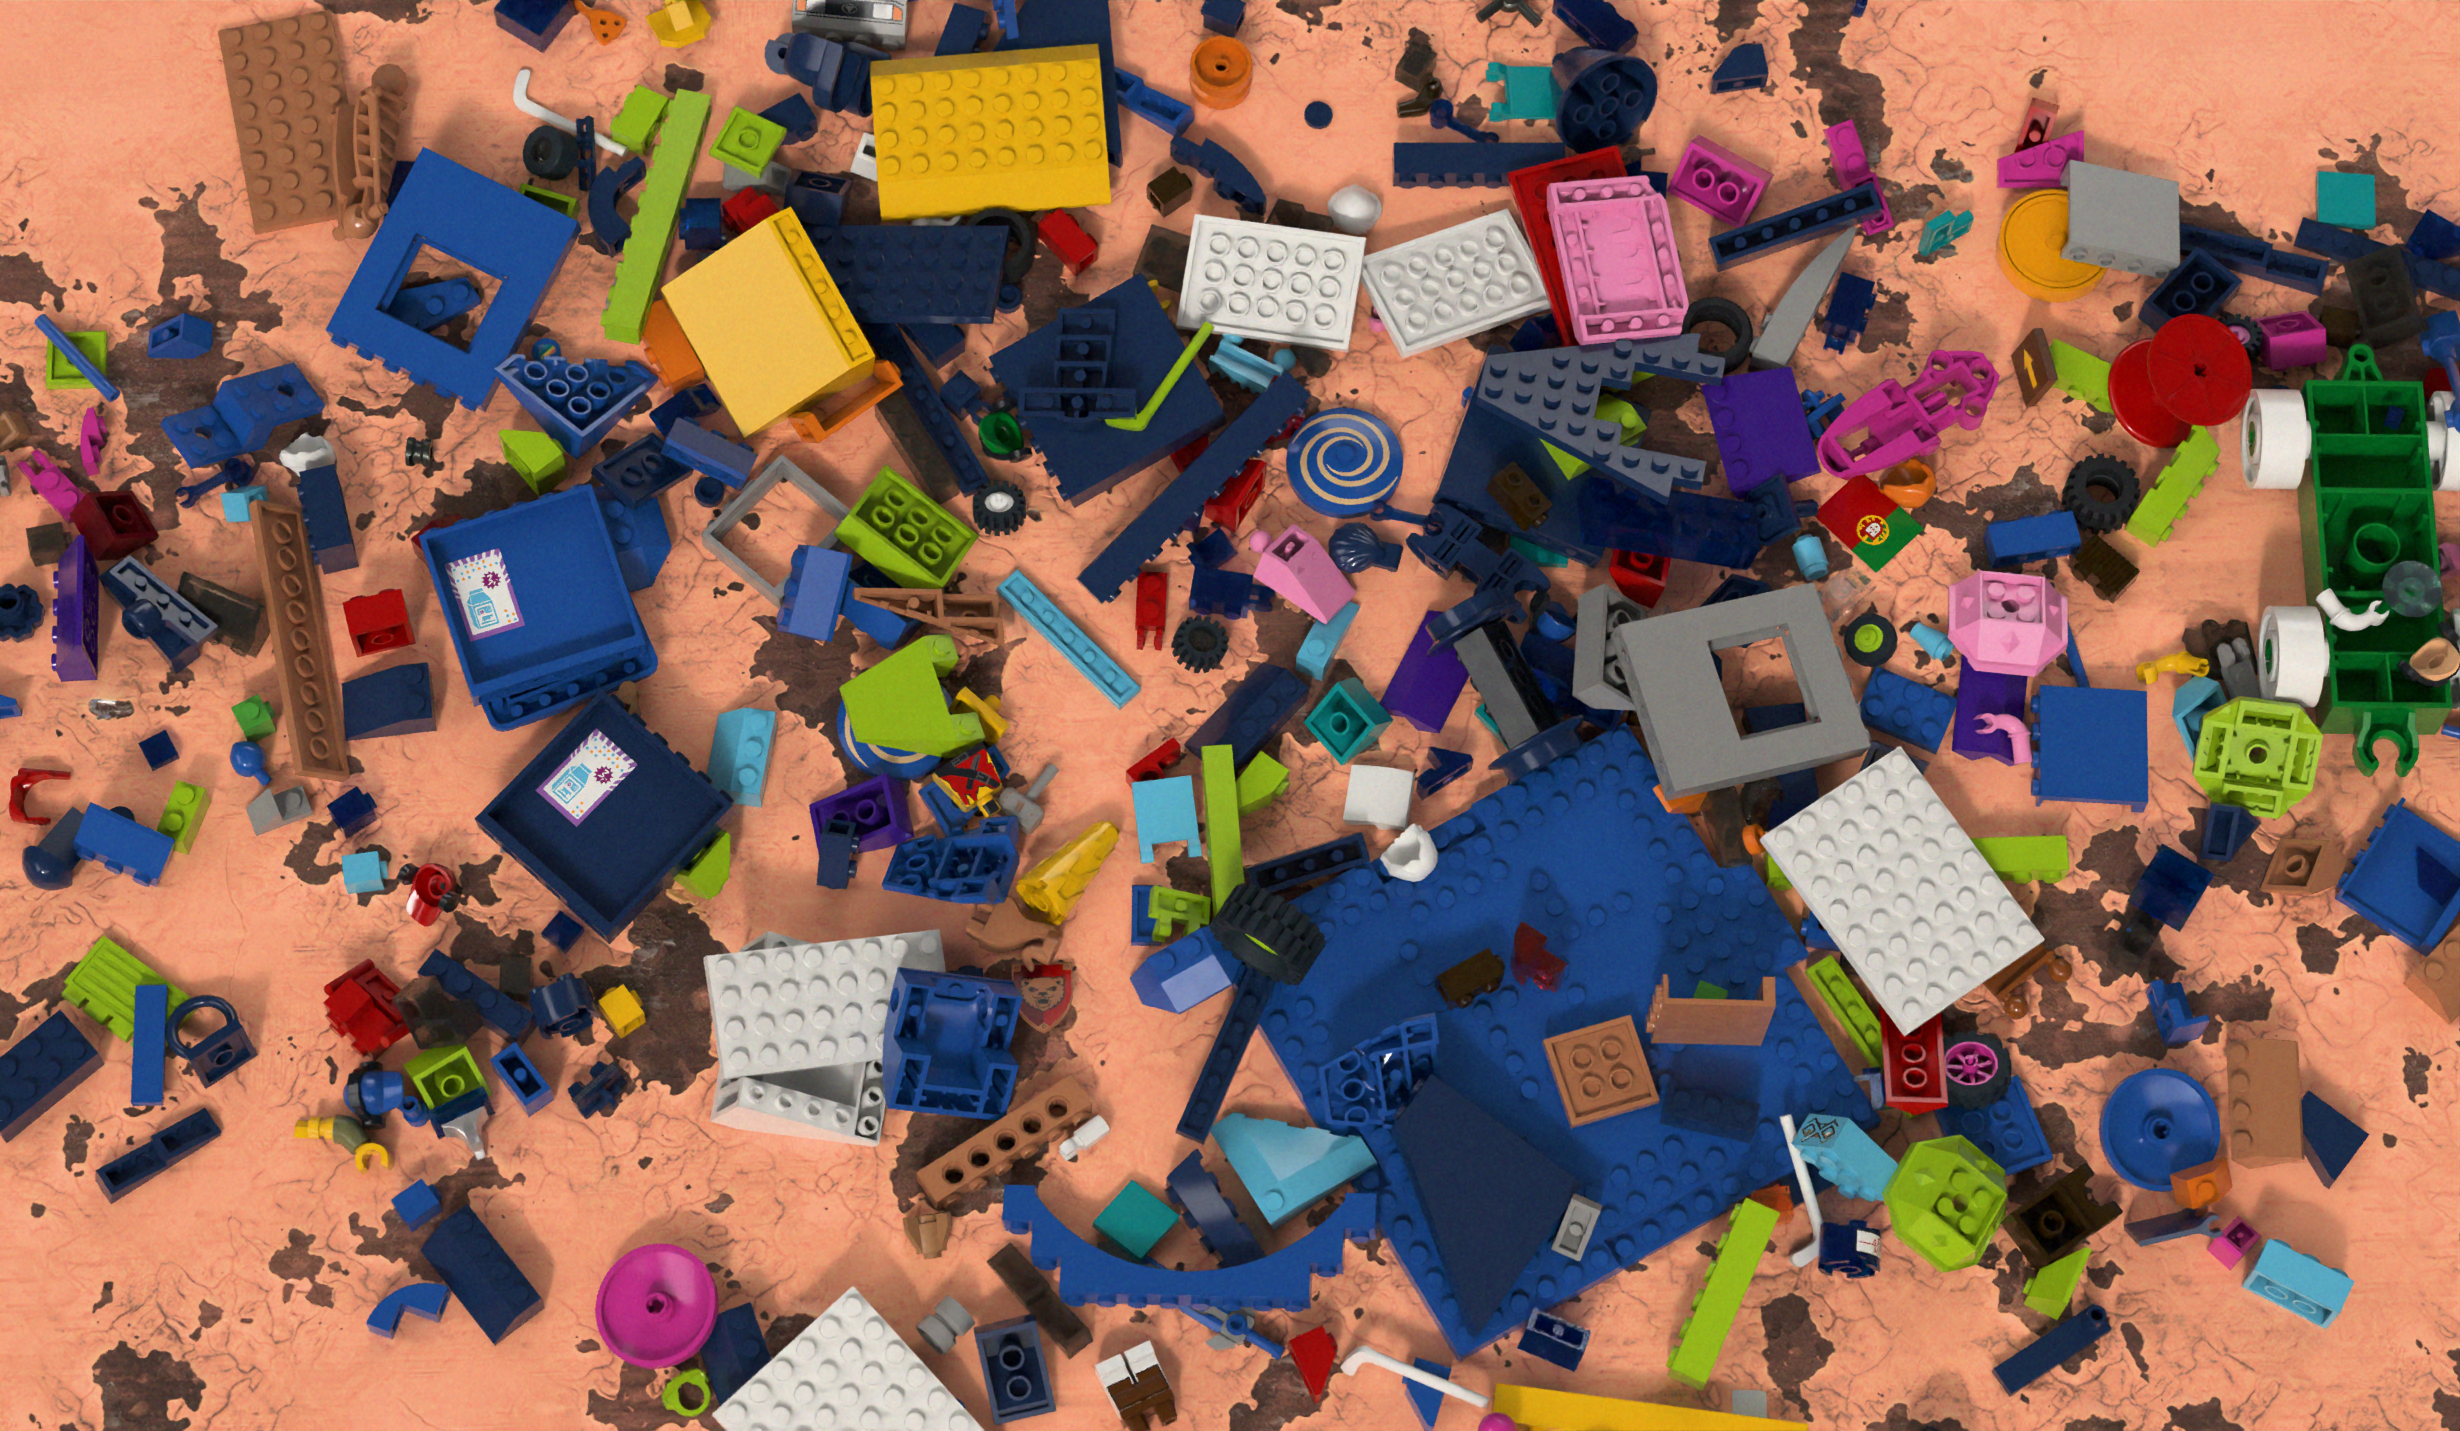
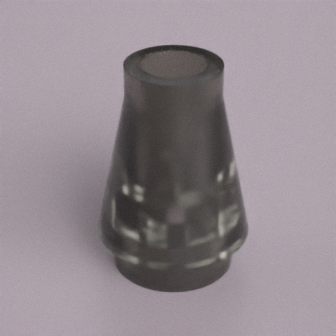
M1291 344L1290 350L1295 354V357L1309 376L1321 378L1331 368L1332 361L1329 359L1328 353L1314 347Z

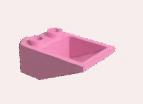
M1292 524L1274 542L1272 536L1264 530L1255 531L1249 539L1251 549L1256 553L1262 554L1253 577L1325 625L1355 596L1356 591L1318 540L1296 525Z

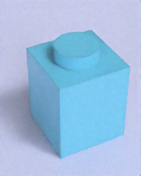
M378 851L341 856L344 885L348 894L385 889L384 879L389 878L386 860L381 861Z

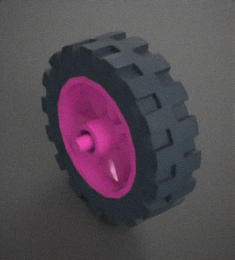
M1968 1031V1034L1957 1032L1954 1033L1953 1037L1949 1038L1947 1036L1943 1039L1947 1096L1951 1106L1956 1108L1962 1106L1965 1110H1973V1107L1983 1109L1987 1107V1104H1995L2000 1101L2001 1095H2006L2008 1085L2010 1086L2012 1061L2007 1048L2003 1049L2002 1043L1998 1039L1993 1040L1991 1035L1986 1033L1982 1035L1977 1034V1031ZM1978 1059L1983 1060L1985 1062L1978 1064ZM1957 1060H1958V1062L1961 1064V1065H1952V1064H1953L1954 1062H1956ZM1991 1068L1993 1070L1991 1075L1982 1072ZM1950 1073H1958L1960 1075L1954 1078Z

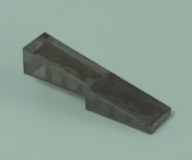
M1011 1242L987 1261L988 1266L1030 1314H1035L1036 1322L1069 1360L1093 1341L1087 1326L1065 1303H1062L1061 1299L1051 1289L1047 1280Z

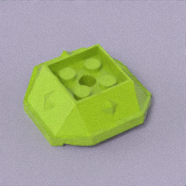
M2238 696L2202 716L2192 774L2212 802L2241 805L2252 816L2279 819L2290 807L2312 792L2323 733L2300 704ZM2255 747L2264 749L2259 755L2250 754V751Z
M1952 1135L1912 1142L1883 1190L1882 1196L1885 1205L1889 1209L1890 1221L1895 1236L1936 1270L1944 1273L1978 1264L2006 1215L2008 1193L2005 1186V1170L1964 1136Z

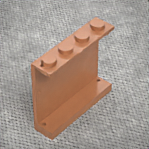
M1663 974L1660 985H1655V994L1652 995L1648 1014H1646V1033H1651V1043L1761 1046L1776 1007L1775 977H1762L1754 1000L1669 998L1668 974Z

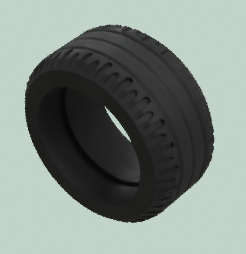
M988 208L971 216L964 224V226H1009L1011 236L1020 243L1021 249L1013 258L1005 261L1001 285L1006 283L1013 284L1026 275L1034 261L1035 240L1030 225L1021 215L1005 208Z
M1719 297L1699 299L1688 306L1681 332L1682 334H1690V330L1695 325L1704 321H1717L1728 326L1734 332L1738 341L1733 348L1724 352H1710L1698 346L1697 353L1726 358L1723 375L1729 374L1740 367L1749 354L1753 339L1751 321L1747 313L1736 303L1729 301V299L1725 300Z

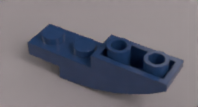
M1175 134L1170 142V156L1177 163L1189 165L1195 168L1202 176L1213 178L1214 191L1221 198L1235 201L1249 213H1257L1264 216L1267 198L1253 175L1238 159L1208 138L1199 146Z

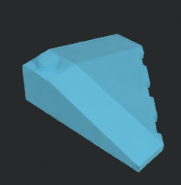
M1237 1112L1228 1115L1213 1125L1210 1130L1274 1231L1378 1164L1362 1138L1349 1135L1348 1137L1330 1134L1331 1132L1328 1130L1308 1126L1306 1129L1288 1126V1122L1264 1118V1121L1247 1118L1246 1114Z

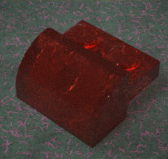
M1522 921L1516 930L1510 954L1511 972L1522 986L1531 977L1539 988L1546 991L1550 989L1556 993L1562 985L1567 963L1545 950L1548 937Z

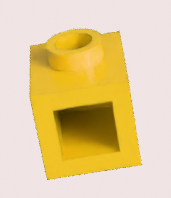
M624 984L618 988L612 987L608 989L598 1001L600 1011L620 1039L646 1023L644 1012L640 1008L643 1005L642 1000L634 990L629 992Z

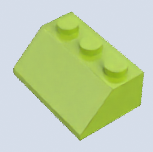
M1607 393L1598 398L1594 419L1623 424L1619 445L1630 447L1637 443L1647 427L1632 405ZM1540 439L1568 480L1593 467Z

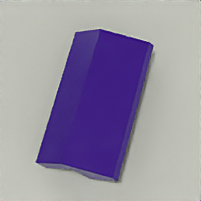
M1428 610L1379 703L1389 715L1405 717L1418 731L1440 733L1470 676L1466 667L1458 661L1455 648L1434 657H1427L1426 655L1433 641L1425 627L1433 619L1444 613L1441 611Z
M1962 654L1952 751L1971 761L1990 756L2009 767L2018 765L2014 764L2011 738L2007 737L2008 732L2003 729H1996L1992 733L1979 734L1975 731L1983 730L1987 724L1983 719H1973L1977 715L1991 713L1993 715L2010 714L2023 722L2028 676L1975 671L1968 663V658Z

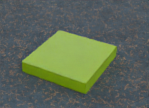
M736 105L711 146L709 156L761 179L785 138L787 128Z
M107 331L63 332L107 378ZM47 338V390L96 388Z

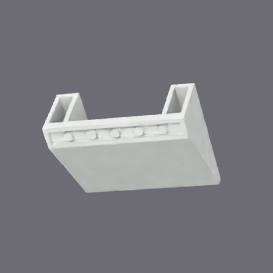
M767 931L741 947L739 952L812 943ZM882 1060L750 1077L743 1076L721 1080L719 1067L710 1122L740 1130L875 1147L880 1143L886 1105Z

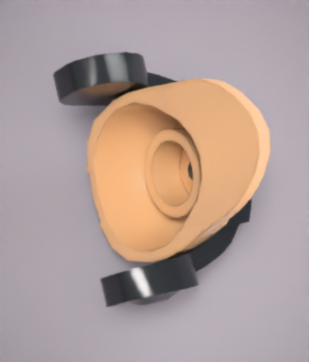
M2443 621L2436 626L2443 638L2437 637L2426 642L2413 654L2409 664L2403 659L2396 664L2401 673L2410 681L2414 682L2417 680L2424 685L2437 688L2448 683V680L2455 676L2460 669V651L2457 644L2459 637Z

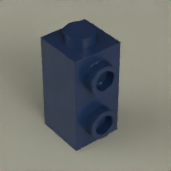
M826 818L821 833L817 885L826 886L829 889L846 890L850 878L855 879L858 861L853 860V853H858L860 845V835H855L856 823Z

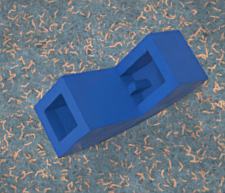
M419 1283L398 1289L385 1297L372 1311L366 1322L368 1330L393 1340L405 1311L440 1323L451 1297V1292L448 1286L435 1283Z

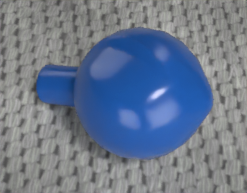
M240 741L232 745L230 762L237 774L248 778L254 775L263 787L272 780L263 768L266 765V754L259 744L252 741Z

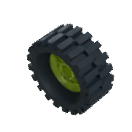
M1241 883L1240 886L1237 884L1210 924L1211 932L1215 933L1213 935L1216 941L1222 942L1221 946L1226 951L1233 953L1231 956L1236 960L1245 962V966L1251 970L1252 968L1256 969L1265 978L1270 976L1273 981L1278 983L1282 981L1285 985H1298L1301 983L1326 945L1324 934L1319 932L1320 928L1317 924L1310 922L1311 918L1305 913L1301 914L1297 911L1298 907L1292 903L1289 905L1284 902L1283 897L1279 895L1275 897L1271 895L1269 890L1265 888L1259 890L1256 885L1252 884L1250 886L1245 883Z

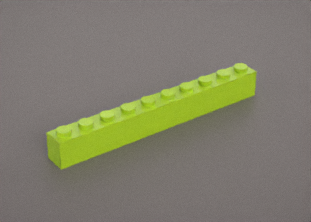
M678 89L675 99L669 100L667 108L669 118L667 122L663 121L660 130V138L662 140L660 145H655L653 151L654 165L653 168H648L645 184L647 188L646 191L640 192L638 199V208L640 210L638 215L634 214L631 220L630 230L632 235L631 238H626L624 242L623 262L619 261L615 274L617 282L616 285H611L608 294L609 308L603 309L600 325L604 327L605 339L640 345L712 114L711 95Z
M2066 835L1970 838L2001 881L2027 884L2032 880H2044L2045 883H2057L2065 879L2070 869ZM1766 850L1763 853L1766 888H1774L1777 891L1790 890L1793 885Z

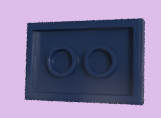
M652 432L595 465L591 474L633 511L690 477L694 469L661 454L665 442Z

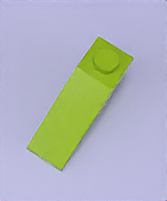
M1262 751L1257 754L1235 782L1239 819L1271 804L1277 796L1281 798L1290 787V770Z

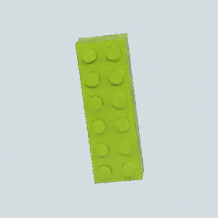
M1745 1198L1743 1205L1736 1203L1727 1224L1733 1228L1730 1233L1724 1231L1715 1252L1720 1255L1718 1262L1711 1260L1703 1282L1708 1283L1705 1290L1698 1289L1690 1309L1695 1311L1693 1319L1688 1316L1686 1317L1678 1338L1683 1340L1680 1347L1673 1346L1665 1365L1671 1368L1668 1377L1703 1391L1780 1212L1748 1198Z

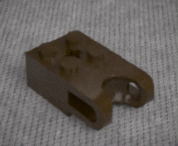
M2088 1163L2082 1164L2010 1213L2001 1222V1225L2037 1273L2041 1268L2058 1260L2123 1213V1210L2116 1201H2111L2103 1206H2096L2086 1200L2083 1193L2084 1184L2094 1176V1171ZM2047 1224L2051 1230H2048L2045 1225Z

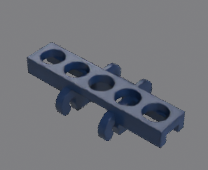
M589 115L585 116L584 119H576L577 137H575L578 148H580L581 159L577 160L575 167H578L579 190L584 192L590 191L597 177L594 117ZM588 149H590L591 155L589 158L586 159L585 153Z

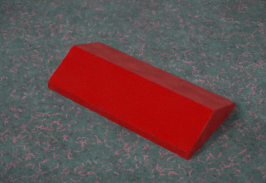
M1879 1004L1885 1104L1913 1115L1947 1107L1948 1096L1941 1012L1904 1037L1881 1004Z

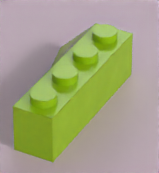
M2192 426L2186 442L2184 440L2181 442L2172 457L2171 465L2164 467L2154 484L2156 486L2150 488L2125 528V531L2154 549L2160 540L2163 542L2168 540L2175 529L2171 526L2175 519L2179 521L2183 519L2190 508L2187 505L2191 497L2197 499L2205 486L2202 483L2206 475L2211 478L2220 465L2216 460L2221 450L2205 426Z

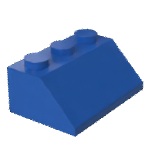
M677 417L664 443L661 454L709 477H713L741 492L758 456L753 453L754 449L741 442H738L736 445L727 441V436L717 430L712 429L708 432L700 428L701 424L692 418L684 417V419Z
M798 544L791 557V566L793 567L790 578L787 579L784 585L785 599L783 607L779 609L777 614V631L808 640L832 642L853 555L811 545Z
M866 559L850 566L839 615L845 616L854 623L858 630L868 633L885 649L893 651L905 645L925 623L924 621L855 600L852 597L854 588L902 587Z
M90 802L74 839L72 850L76 851L78 857L86 861L93 862V860H97L105 864L104 867L115 874L123 872L132 876V880L139 885L157 887L172 857L175 839Z

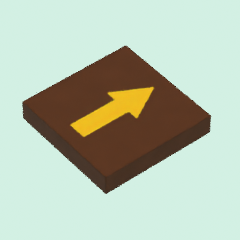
M2033 328L2011 354L2026 407L2035 406L2058 380L2043 328Z

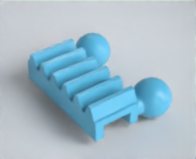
M1222 335L1219 348L1214 356L1211 355L1207 367H1209L1210 373L1213 374L1217 371L1222 379L1227 376L1232 384L1238 381L1242 389L1248 386L1252 394H1255L1257 391L1261 394L1268 387L1274 375L1279 376L1283 371H1290L1295 366L1296 357L1291 350L1280 349L1274 354L1272 364L1238 347L1243 342V337Z

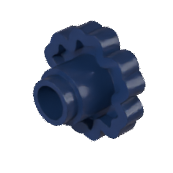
M10 583L0 587V641L2 642L12 638L15 642L20 643L25 639L32 638L34 636V628L40 627L44 623L45 609L39 602V595L25 584L17 588Z

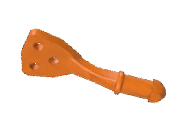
M564 0L568 6L578 10L589 20L593 35L603 46L618 38L627 24L625 18L611 11L593 9L585 5L581 0Z

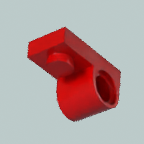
M1172 737L1127 769L1126 783L1131 787V783L1142 782L1148 779H1165L1162 769L1168 770L1177 764L1181 745Z

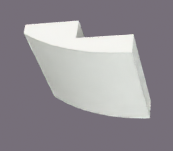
M1351 765L1343 821L1347 825H1375L1379 830H1406L1415 780L1414 772L1381 766Z

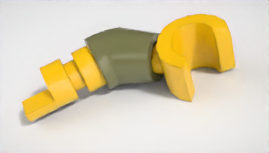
M337 1114L335 1118L327 1117L326 1121H323L322 1117L310 1116L309 1121L297 1120L294 1138L321 1139L322 1136H325L326 1140H333L334 1143L341 1144L352 1155L356 1154L355 1164L358 1171L362 1174L368 1171L366 1167L368 1158L376 1154L381 1155V1165L388 1170L393 1168L391 1154L380 1144L370 1143L371 1140L359 1121L351 1116Z

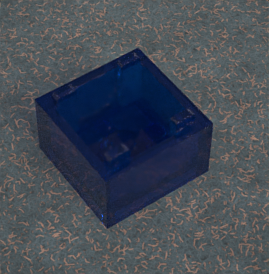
M500 0L493 8L498 27L541 53L545 52L576 13L574 0Z
M2162 843L2127 902L2180 932L2215 874Z

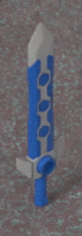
M1104 1241L1097 1244L1098 1249L1128 1262L1156 1269L1169 1270L1150 1256H1147L1139 1263L1112 1241ZM1178 1306V1309L1214 1332L1220 1333L1206 1341V1345L1215 1350L1235 1349V1345L1240 1346L1248 1340L1271 1354L1277 1360L1285 1352V1346L1275 1343L1254 1330L1255 1313L1252 1307H1241L1240 1310L1229 1311L1222 1307L1210 1306L1206 1310H1196L1191 1308V1306Z

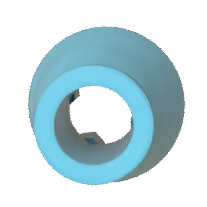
M1921 622L1916 623L1909 636L1933 660L1944 661L1954 649V645L1948 639V634L1928 627Z

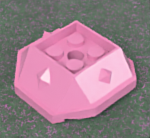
M1979 570L1969 578L1949 585L1948 639L1958 651L1968 658V663L1975 671L2035 677L2044 669V666L2055 660L2067 648V597L2058 593L2045 577Z

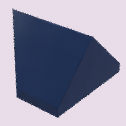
M2210 802L2202 816L2200 857L2202 859L2231 862L2232 856L2259 827L2261 822L2241 805Z

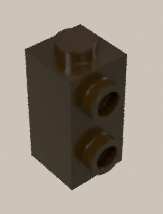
M1514 461L1496 474L1486 487L1487 492L1524 533L1533 526L1535 529L1540 528L1549 519L1547 514L1553 504Z
M1488 947L1436 976L1435 988L1450 1011L1457 1007L1464 1009L1470 1006L1475 1001V997L1485 992L1486 995H1489L1498 990L1503 982L1504 970L1506 968L1498 954L1493 955Z

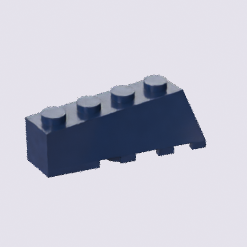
M1197 1148L1192 1151L1166 1177L1167 1188L1164 1191L1173 1205L1178 1203L1184 1211L1182 1218L1191 1230L1195 1228L1202 1237L1199 1239V1242L1208 1255L1214 1254L1219 1262L1216 1264L1218 1269L1239 1266L1267 1257L1246 1223L1242 1221L1238 1224L1236 1221L1239 1215L1230 1198L1226 1196L1222 1198L1219 1194L1221 1193L1220 1186L1217 1183L1219 1181L1213 1171L1205 1172L1200 1162L1204 1157Z

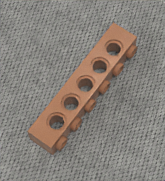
M1071 1074L916 1172L917 1182L937 1211L943 1207L949 1209L961 1200L960 1196L970 1190L971 1192H976L984 1187L988 1178L995 1174L1000 1176L1008 1172L1013 1167L1012 1163L1021 1157L1027 1159L1033 1156L1039 1150L1038 1147L1046 1141L1052 1143L1064 1135V1130L1073 1124L1076 1127L1086 1122L1090 1118L1089 1114L1092 1113V1102ZM1054 1107H1061L1065 1109L1066 1113L1061 1117H1055L1050 1114V1110ZM1035 1123L1040 1126V1130L1036 1133H1028L1024 1130V1127L1027 1124ZM1002 1140H1011L1015 1144L1009 1150H1003L998 1146ZM978 1156H984L989 1160L984 1166H976L972 1161ZM953 1172L963 1176L962 1180L957 1183H951L946 1178Z

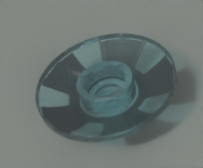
M2404 561L2394 565L2386 573L2382 584L2383 595L2389 606L2396 612L2408 617H2422L2430 614L2437 608L2443 595L2442 583L2436 572L2429 566L2417 561ZM2411 590L2415 596H2409L2405 591Z

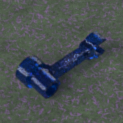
M1438 99L1433 102L1429 112L1430 124L1433 128L1442 129L1447 126L1474 140L1476 143H1486L1487 140L1495 143L1499 142L1500 137L1496 133L1479 131L1454 118V108L1450 101Z
M230 458L225 463V470L195 486L180 487L176 490L175 494L178 497L189 494L188 499L181 502L180 505L185 509L191 508L202 495L228 481L240 487L249 485L254 479V470L245 461Z
M1373 500L1374 506L1383 509L1382 513L1370 512V518L1374 521L1379 522L1391 519L1409 524L1412 523L1422 526L1424 535L1429 537L1438 536L1442 533V529L1438 526L1439 522L1432 517L1431 513L1427 516L1402 511L1387 505L1383 500Z

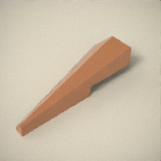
M854 588L852 591V597L855 600L999 646H1004L1005 644L1003 617L999 616L998 595L942 594V589Z

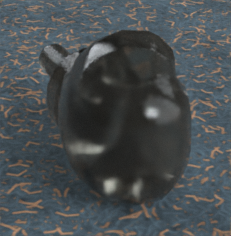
M1617 143L1611 145L1618 146L1625 167L1641 162L1642 156L1654 155L1656 153L1654 147L1640 149L1636 146H1625Z

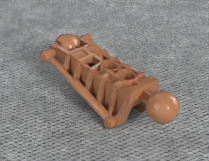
M391 63L381 65L375 70L371 79L372 86L358 93L355 105L343 103L334 108L327 116L332 127L333 172L337 192L338 226L332 230V236L336 241H342L346 238H356L359 240L369 238L377 230L379 218L389 211V207L385 202V198L389 196V179L392 176V173L389 171V163L394 157L399 126L402 121L399 117L408 104L400 97L407 88L406 73L399 66Z

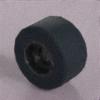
M546 125L538 127L530 133L523 148V162L527 170L533 175L552 181L566 178L576 166L579 155L578 144L570 133Z

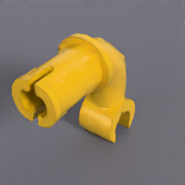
M2180 651L2179 653L2165 655L2154 661L2141 662L2136 665L2138 682L2145 679L2146 684L2158 681V674L2168 671H2176L2180 674L2190 673L2198 677H2204L2209 672V666L2206 665L2209 662L2207 659L2192 656L2190 652Z

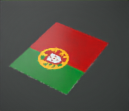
M1863 474L1853 477L1818 509V514L1814 517L1877 573L1924 528L1898 504L1878 490L1879 487Z

